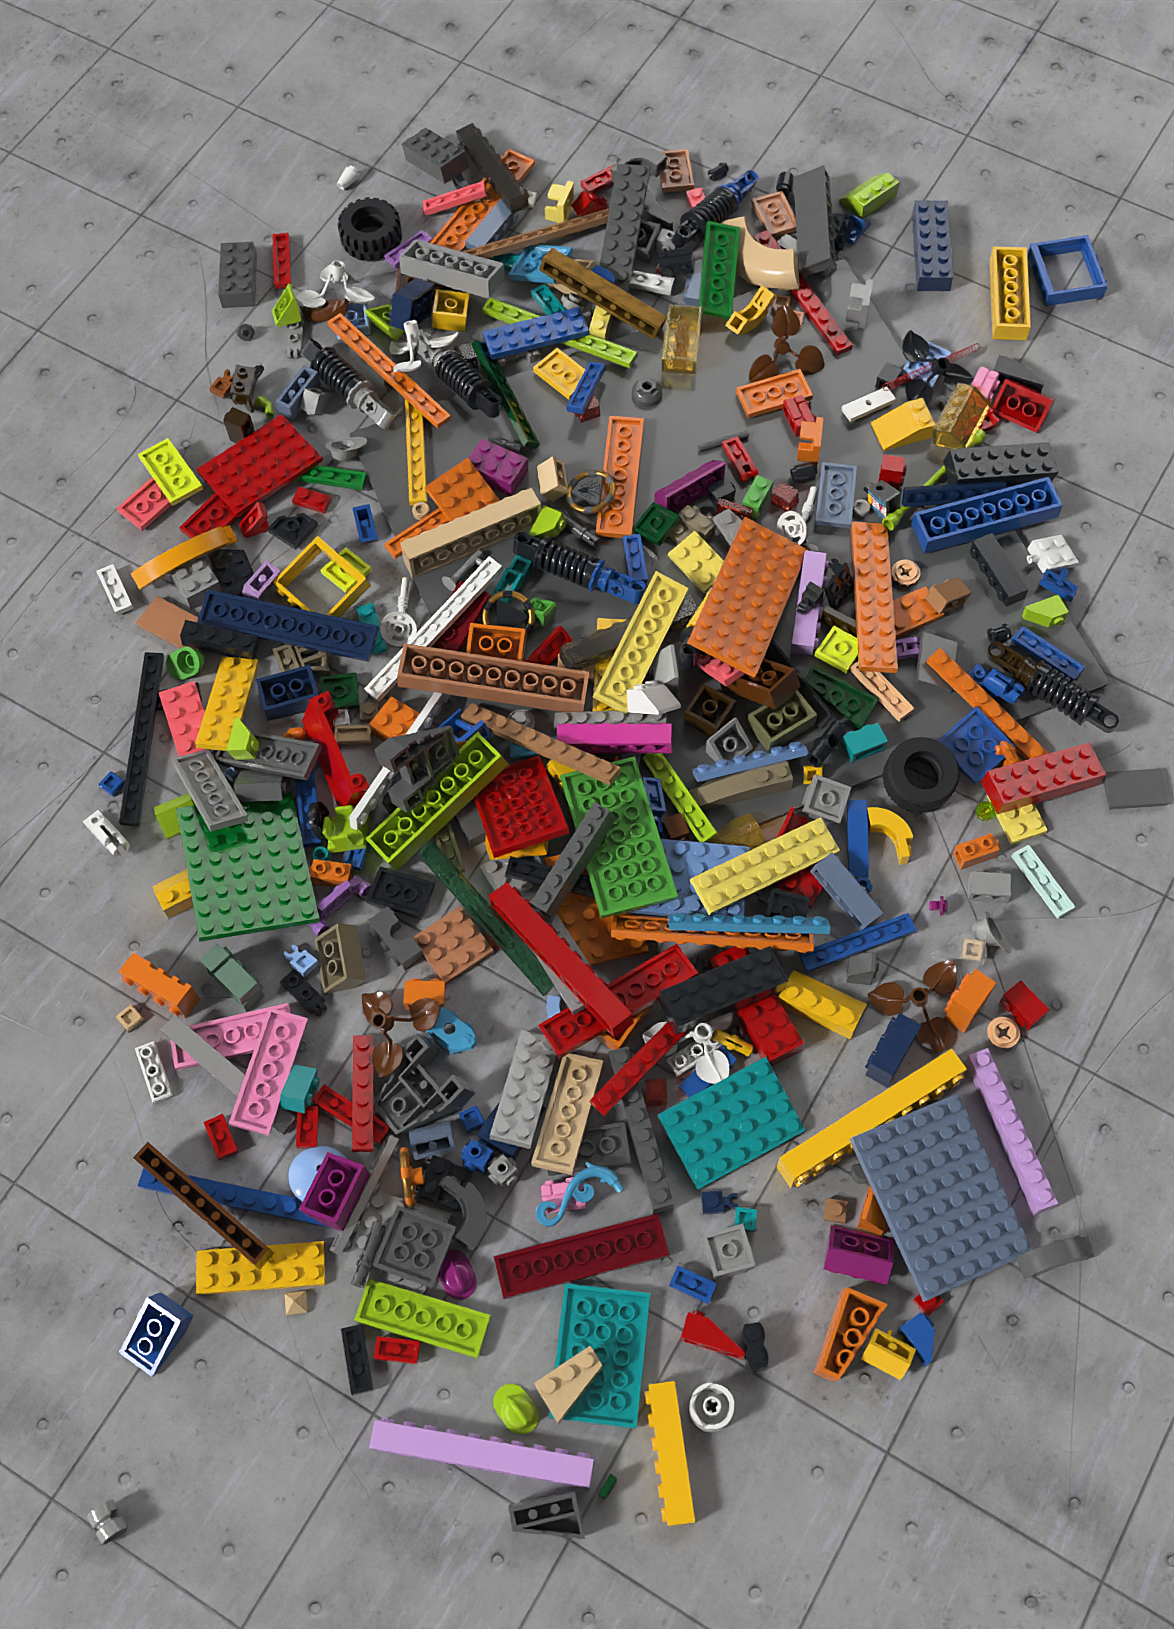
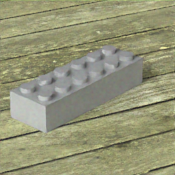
M415 239L399 256L401 274L461 290L469 294H475L483 298H490L504 282V263Z

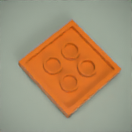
M468 458L425 486V490L449 522L500 501Z

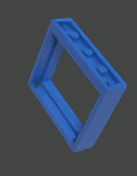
M1088 235L1030 244L1027 257L1045 306L1104 297L1105 291L1108 289L1107 280L1103 276V268L1099 265L1098 255L1095 254L1093 243H1091ZM1081 251L1093 285L1054 291L1042 257Z

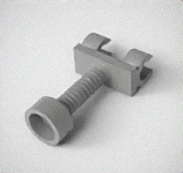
M534 349L531 352L529 350L497 358L496 360L500 368L506 366V362L522 356H526L529 363L539 361L542 358L540 355L542 353L539 349Z

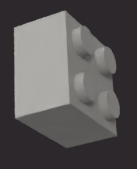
M203 556L170 572L175 585L191 610L203 604L207 590L223 593L219 581Z

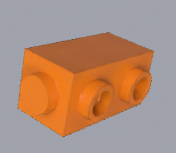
M990 833L956 845L953 855L962 870L996 858L1000 851V844Z
M313 859L312 866L308 867L311 882L314 885L336 887L345 880L351 881L354 874L352 865L346 863Z

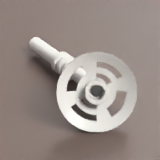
M812 486L810 488L807 501L802 509V516L795 511H788L780 516L777 523V533L791 541L793 538L800 536L801 539L795 542L798 545H801L807 536L806 521L813 512V503L817 493L816 487ZM788 516H795L793 520L788 521L786 519ZM783 525L785 526L787 537L784 534Z
M407 577L402 578L401 593L397 604L398 611L386 615L380 625V632L384 640L393 646L399 647L403 646L404 643L407 644L417 633L414 619L405 613L409 603V598L407 597L409 578ZM387 621L389 622V624H388V631H389V632H388V633L386 632V629H385V625H386V622H387ZM410 623H411V625H412V633H411V635L408 634L409 631H410V625H409ZM394 635L403 636L405 640L398 641L392 639Z

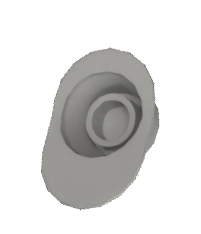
M352 437L343 440H332L327 442L325 447L331 451L334 462H347L356 456L357 449L363 447L367 443V439L364 437Z
M986 911L984 914L985 918L972 925V930L977 940L984 941L985 946L988 947L999 945L1006 953H1010L1011 947L1007 938L996 925L992 915Z

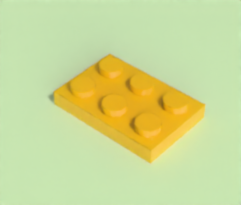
M558 348L533 367L534 373L568 400H570L585 371L583 367Z

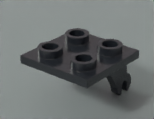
M834 558L831 559L832 563H828V566L835 575H831L832 578L824 589L829 606L837 610L847 596L852 593L854 585L848 563L844 562L842 565L838 559Z

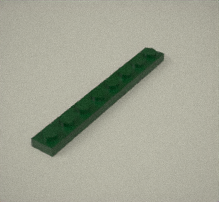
M475 340L472 343L475 354L479 358L481 366L488 376V380L493 383L495 393L502 398L501 405L512 422L521 444L525 447L537 449L540 443L497 360H491L485 342Z

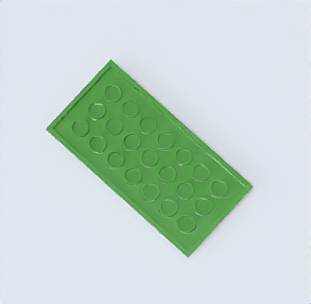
M635 757L610 762L621 767L622 771L611 786L578 771L560 775L575 831L594 802L610 810L617 817L586 866L601 919L678 899Z

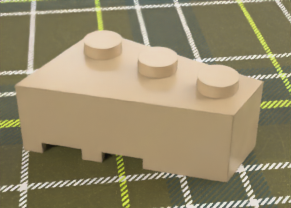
M591 1346L534 1383L558 1425L603 1369Z

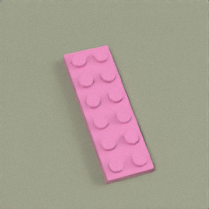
M289 1003L270 1007L291 1013ZM268 1008L188 1027L226 1059L254 1052ZM171 1040L176 1070L200 1065Z
M268 1008L229 1125L266 1136L270 1135L281 1103L280 1094L294 1064L308 1018Z

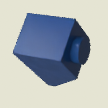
M920 1312L902 1325L898 1332L909 1346L916 1349L914 1354L922 1365L926 1367L932 1360L935 1330L928 1315L924 1316Z

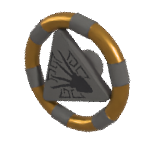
M601 470L584 471L575 476L568 484L569 492L566 494V501L570 508L578 513H597L605 509L614 499L616 494L615 481L612 476ZM587 477H595V478H593V479H591V480L585 482L584 484H582V485L576 487V485H577L581 480H583V479H585V478H587ZM605 479L610 490L604 501L600 503L602 480ZM572 495L587 501L590 505L597 506L581 507L576 504Z

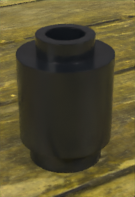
M781 172L778 176L776 191H783L785 197L792 192L794 183L792 173Z
M811 461L796 465L790 469L791 478L794 483L814 479L815 474L818 473L816 465L812 464Z

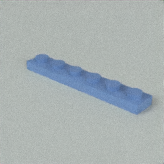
M792 742L786 747L776 746L765 752L755 751L752 753L753 755L749 756L739 755L732 760H719L716 764L712 765L702 764L692 769L694 778L697 782L806 756L808 751L803 743Z

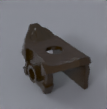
M236 365L230 394H233L232 401L236 405L244 404L246 409L253 413V393L257 380L264 371V367L262 365L255 367Z

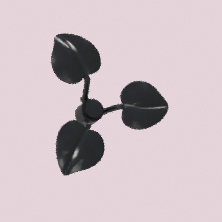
M912 330L908 331L902 344L904 357L911 363L916 362L918 359L920 362H933L931 365L932 375L924 383L918 378L907 383L905 392L908 402L923 398L925 404L929 403L933 396V390L927 383L936 375L942 374L945 377L944 385L953 392L964 389L974 380V377L966 369L958 364L950 363L945 357H941L938 360L937 358L923 359L929 353L927 341Z

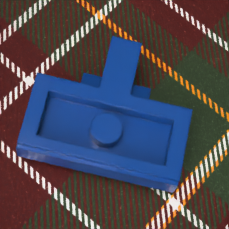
M1062 568L1058 574L1046 569L1039 582V585L1069 602L1073 600L1078 589L1077 585L1066 580L1069 570Z

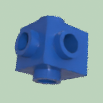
M472 1139L469 1145L466 1144L461 1151L464 1167L471 1172L476 1170L483 1175L488 1171L489 1162L495 1158L494 1151L489 1148L488 1144L480 1140L477 1142Z

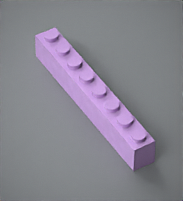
M988 1048L969 1054L965 1064L1033 1216L1052 1210L1058 1202Z

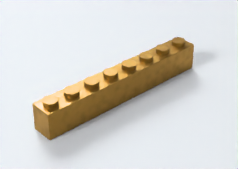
M553 247L542 259L539 271L653 340L662 330L667 316Z

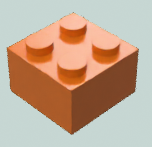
M391 696L370 722L371 733L382 741H386L391 737L406 735L420 713Z

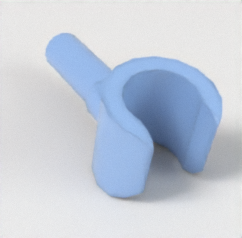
M217 763L224 772V775L231 782H234L232 777L239 775V773L233 767L225 768Z

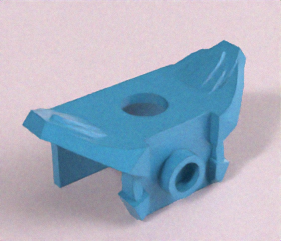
M441 1007L437 1023L432 1029L426 1031L432 1040L436 1039L435 1043L443 1050L447 1048L451 1055L456 1052L472 1050L477 1045L474 1028L469 1023H463L459 1020L458 1015L452 1010L448 1011ZM447 1024H453L456 1027L453 1034H446L444 1032V1027Z

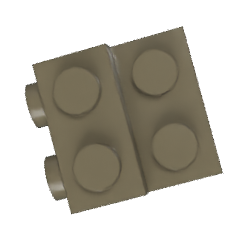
M687 505L678 514L681 517V521L668 538L680 544L695 531L706 542L715 532L716 524L712 516H704L698 507Z

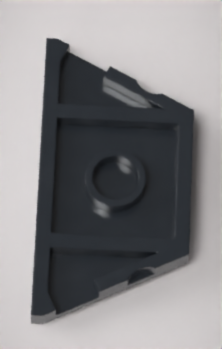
M218 549L208 553V558L223 593L242 596L244 585L254 574L245 551Z

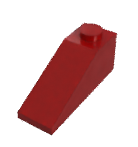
M693 1310L692 1313H687L680 1341L740 1360L744 1359L745 1352L717 1325L705 1317V1313Z

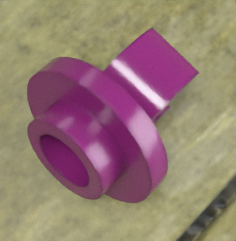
M940 896V901H929V910H940V916H943L944 912L948 910V900H944V896Z

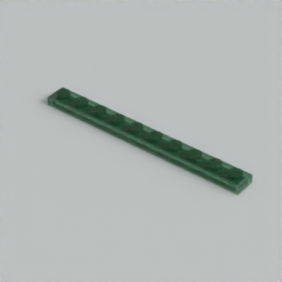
M433 840L428 841L418 856L543 996L547 995L554 987V984L535 954Z

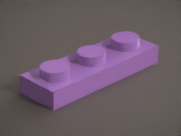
M421 229L384 255L385 261L397 269L400 267L399 256L415 239L430 243L432 238Z

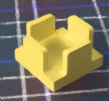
M567 181L565 186L552 184L548 198L557 200L558 203L557 206L545 207L546 220L557 223L569 220L573 211L571 205L574 202V182Z

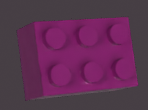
M482 438L468 458L489 487L509 496H513L529 471L528 458Z

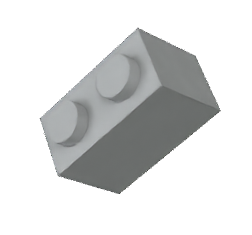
M983 870L970 872L968 877V901L1008 903L1011 897V874H1005L1002 871L989 873Z

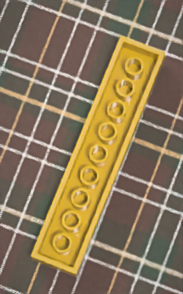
M950 1049L779 1158L777 1169L790 1188L795 1185L797 1188L801 1187L808 1181L807 1178L811 1175L816 1177L824 1172V1167L831 1163L833 1166L840 1162L842 1156L847 1152L849 1155L854 1153L850 1138L907 1115L915 1109L919 1110L926 1107L930 1099L935 1101L944 1095L943 1092L946 1089L950 1088V1090H953L959 1086L967 1068L953 1049Z

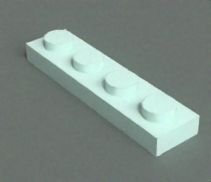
M1030 845L1012 854L1013 860L1057 919L1074 910V904Z

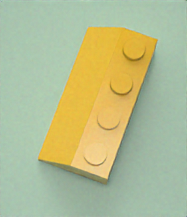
M187 869L152 886L168 919L193 907Z
M793 970L788 978L789 981L786 989L781 991L778 997L783 1008L851 1039L867 1004Z

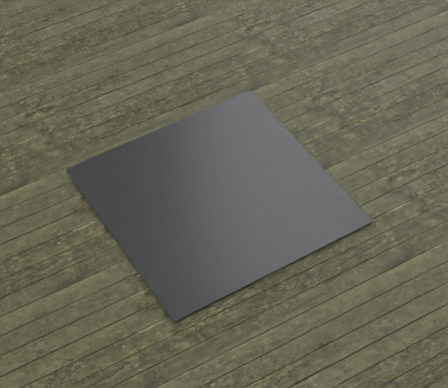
M844 259L836 261L837 268L827 277L817 272L809 275L808 279L805 280L853 344L851 350L838 356L790 290L768 289L774 294L791 296L789 308L794 311L805 312L802 328L796 335H789L788 339H786L790 344V348L800 355V351L805 346H816L821 351L825 362L824 367L820 371L813 374H803L813 394V399L808 400L811 407L810 411L816 417L823 418L821 447L817 466L818 473L815 474L814 479L794 483L790 474V469L794 468V466L808 462L797 460L799 442L813 443V441L801 440L800 436L796 437L782 408L748 418L736 394L737 387L754 383L749 380V371L759 356L767 354L772 360L774 359V351L776 350L774 342L780 337H777L771 329V323L775 316L771 311L772 303L767 309L769 313L762 322L745 335H737L725 326L729 319L699 314L697 310L666 321L654 340L637 331L609 341L637 352V358L630 368L584 351L569 355L572 360L584 369H586L589 361L606 365V370L584 414L567 412L566 406L569 400L534 373L533 368L506 378L540 443L537 449L522 445L521 456L528 458L529 471L513 495L518 494L522 490L532 488L541 503V510L544 505L557 511L561 510L568 517L581 526L589 528L590 532L596 535L598 512L582 514L574 511L566 501V494L554 502L543 497L540 493L537 466L552 456L565 465L568 484L575 476L584 471H603L609 416L644 418L633 526L652 502H654V493L658 489L670 485L674 480L684 477L688 472L698 469L704 463L712 460L724 461L726 463L725 478L730 483L732 482L736 488L734 501L716 509L706 495L689 506H696L700 509L701 514L704 516L710 515L713 518L721 512L730 509L741 520L747 517L777 533V523L783 513L795 511L802 516L804 503L807 501L810 488L814 486L817 488V493L813 503L812 515L806 521V539L809 543L818 547V552L827 553L826 560L829 563H832L831 559L834 558L838 559L842 565L844 562L848 563L853 585L851 528L815 525L822 462L857 466L854 492L855 502L858 499L868 501V494L864 491V487L869 482L873 484L878 482L883 454L905 457L904 465H907L903 486H899L898 490L901 493V508L903 506L904 487L923 486L944 466L943 460L950 449L962 448V445L933 399H931L926 406L936 424L933 438L883 451L871 422L908 402L905 392L908 382L899 386L897 384L892 394L896 400L893 404L852 422L842 412V406L879 390L875 388L877 376L886 363L895 365L903 370L908 361L871 300L865 329L858 328L859 322L846 320L849 304L861 306L862 301L850 299L852 283L860 282ZM759 289L734 297L732 314L734 311L739 312L746 308ZM790 352L784 355L778 353L777 361L774 363L778 367V375L797 370L795 362L798 358ZM650 378L656 380L661 385L663 395L658 404L651 407H643L633 401L631 395L632 387L638 380ZM645 384L642 386V388L645 390H649L652 388V386L650 384ZM456 395L437 402L451 415V420L439 429L423 416L426 484H430L451 468L469 458L481 438L486 441L488 437L498 440L506 439L508 442L521 444L517 432H515L514 426L507 417V413L502 405L500 415L496 418L486 416L480 409H471L462 398ZM406 413L396 416L388 430L373 424L350 433V438L364 437L367 439V443L357 449V454L394 536L420 521L413 516V506L409 504ZM746 430L748 431L749 437L740 441L758 469L759 476L773 481L772 494L758 520L741 514L742 501L754 479L749 478L744 483L740 481L739 475L722 445L701 452L698 450V445ZM945 473L934 485L949 482L947 473ZM587 477V478L581 480V481L576 485V487H578V486L584 484L585 482H587V481H589V480H591V479H593V478H595V477ZM491 488L500 501L505 497H511ZM427 492V504L430 507V513H432L439 507ZM572 495L576 504L581 507L597 506L590 505L587 501ZM912 506L904 513L899 524L893 530H888L891 569L900 560L913 561L920 568L919 580L908 587L905 584L899 585L891 576L893 600L925 586L929 590L934 584H941L947 579L951 580L957 577L972 592L964 605L944 612L942 619L896 638V640L918 637L920 642L921 634L927 632L957 642L955 662L967 674L976 664H979L989 672L993 668L1013 679L1015 683H1019L1024 687L1023 682L1020 680L1016 681L1014 675L1007 673L987 657L988 646L991 644L987 636V629L999 628L1002 624L1006 623L1011 630V639H1003L997 642L1018 652L1026 659L1030 657L1037 664L1041 662L1011 642L1015 634L1024 626L1085 666L1083 672L1075 680L1077 682L1075 688L1081 684L1083 686L1081 692L1085 688L1089 689V692H1093L1108 685V678L1068 615L1063 624L1059 626L1054 625L1049 628L1023 619L1022 614L1026 606L1053 597L1055 594L1039 585L1042 573L1035 562L1028 563L1027 556L1031 555L1015 530L994 535L1028 588L1025 599L1009 606H1005L998 599L997 592L989 585L986 575L980 571L976 559L972 558L970 549L973 541L924 554L911 526L914 513L923 511V506ZM871 509L869 514L862 518L855 516L852 512V522L883 524L882 520ZM791 515L786 519L790 521L795 519V516ZM716 525L715 532L706 543L725 560L730 545ZM783 525L784 534L787 537L785 526ZM566 527L561 530L558 536L551 538L554 541H558L559 544L563 543L565 547L570 546L571 550L573 548L577 549V553L582 551L584 554H589L590 557L594 556L604 559L605 567L609 569L614 568L615 571L628 576L623 538L597 536L601 538V542L596 541L599 545L593 548L586 541L578 539V536ZM515 536L480 550L483 553L481 558L483 561L490 556L504 569L484 590L492 595L506 567L509 568L515 557L513 553ZM641 537L648 583H645V591L656 571L689 588L657 651L659 652L669 645H674L679 676L678 695L675 698L681 704V708L667 712V724H672V753H663V755L689 791L712 780L708 779L697 782L693 776L692 769L702 764H716L706 753V743L710 736L684 723V711L703 683L736 700L735 712L728 723L733 718H737L752 744L753 749L745 756L753 755L752 753L755 751H767L747 726L748 715L764 705L722 690L719 681L696 665L692 668H684L679 664L680 647L682 645L680 639L681 632L692 619L706 593L704 594L668 557V553L678 545L667 537L662 545L658 546ZM473 554L414 578L431 617L453 593L443 584L442 577L454 575ZM475 564L457 581L456 586L459 581L464 583L477 570L479 565ZM801 566L772 639L804 678L813 665L872 694L850 669L847 673H844L815 657L817 649H813L812 656L790 653L802 573ZM829 566L828 572L824 571V576H827L826 584L832 578L831 575H835ZM532 568L518 592L526 596L529 601L533 598H539L555 602L557 607L555 617L545 627H542L535 617L534 627L527 636L524 661L558 626H563L573 639L559 654L596 655L598 618L631 620L639 604H632L610 593H604L599 588L590 592L588 589L570 582V580L567 581L552 573ZM903 571V572H902V575H907V576H908V575H909V572H906V573H905V572ZM853 589L852 593L847 596L843 604L836 611L856 620L855 594ZM826 592L824 595V602H820L819 606L823 607V610L826 607V605L829 606ZM512 598L508 604L523 612L522 609L525 607L516 598ZM497 602L494 603L489 612V623L497 626ZM482 615L476 624H483ZM821 618L817 620V622L821 623L820 632L815 635V638H819L818 647L832 629L831 626L823 623ZM528 619L524 620L523 622H521L513 628L524 629L526 624L528 623ZM468 638L460 652L466 653ZM993 649L991 653L997 656L1001 654V651ZM558 656L548 666L557 667ZM918 658L897 660V673H880L914 707L913 713L899 722L878 701L865 725L879 724L888 740L886 750L851 763L841 745L842 737L839 741L838 749L832 751L822 763L823 777L851 788L883 775V768L887 759L900 743L915 737H927L928 739L932 738L938 741L974 708L953 688L950 693L915 683ZM647 672L642 684L653 680L652 675H649ZM588 682L583 712H592L594 682ZM1027 691L1023 693L1020 699H1017L1016 704L1009 703L1000 696L995 700L1016 721L1052 708L1051 704H1046L1045 700L1041 701L1039 696H1033L1032 692ZM467 697L470 705L474 703L506 718L515 710H527L534 717V730L550 737L557 736V732L554 731L555 713L562 712ZM823 700L835 715L823 729H820L815 724V726L783 744L781 747L789 746L792 742H800L807 747L809 753L814 746V740L817 737H821L835 720L845 724L847 727L846 733L860 729ZM492 734V737L487 740L509 765L526 760H511L508 740ZM622 753L591 755L608 762L621 760ZM642 753L639 765L641 778H656L642 758L648 753ZM807 755L786 760L793 776L792 789L702 810L719 834L708 843H715L785 815L789 812L791 806L795 807V810L804 807L802 801L805 791L811 785L803 784V766H812L806 761ZM540 757L545 768L551 759ZM917 761L909 762L905 766L915 763ZM547 770V776L568 826L569 833L548 841L547 855L538 856L544 865V858L561 855L575 833L565 793L560 790ZM662 788L666 812L662 816L663 821L664 818L680 812ZM686 823L687 828L690 832L688 841L699 842L695 834L692 832V830ZM663 830V836L661 837V839H667V836Z

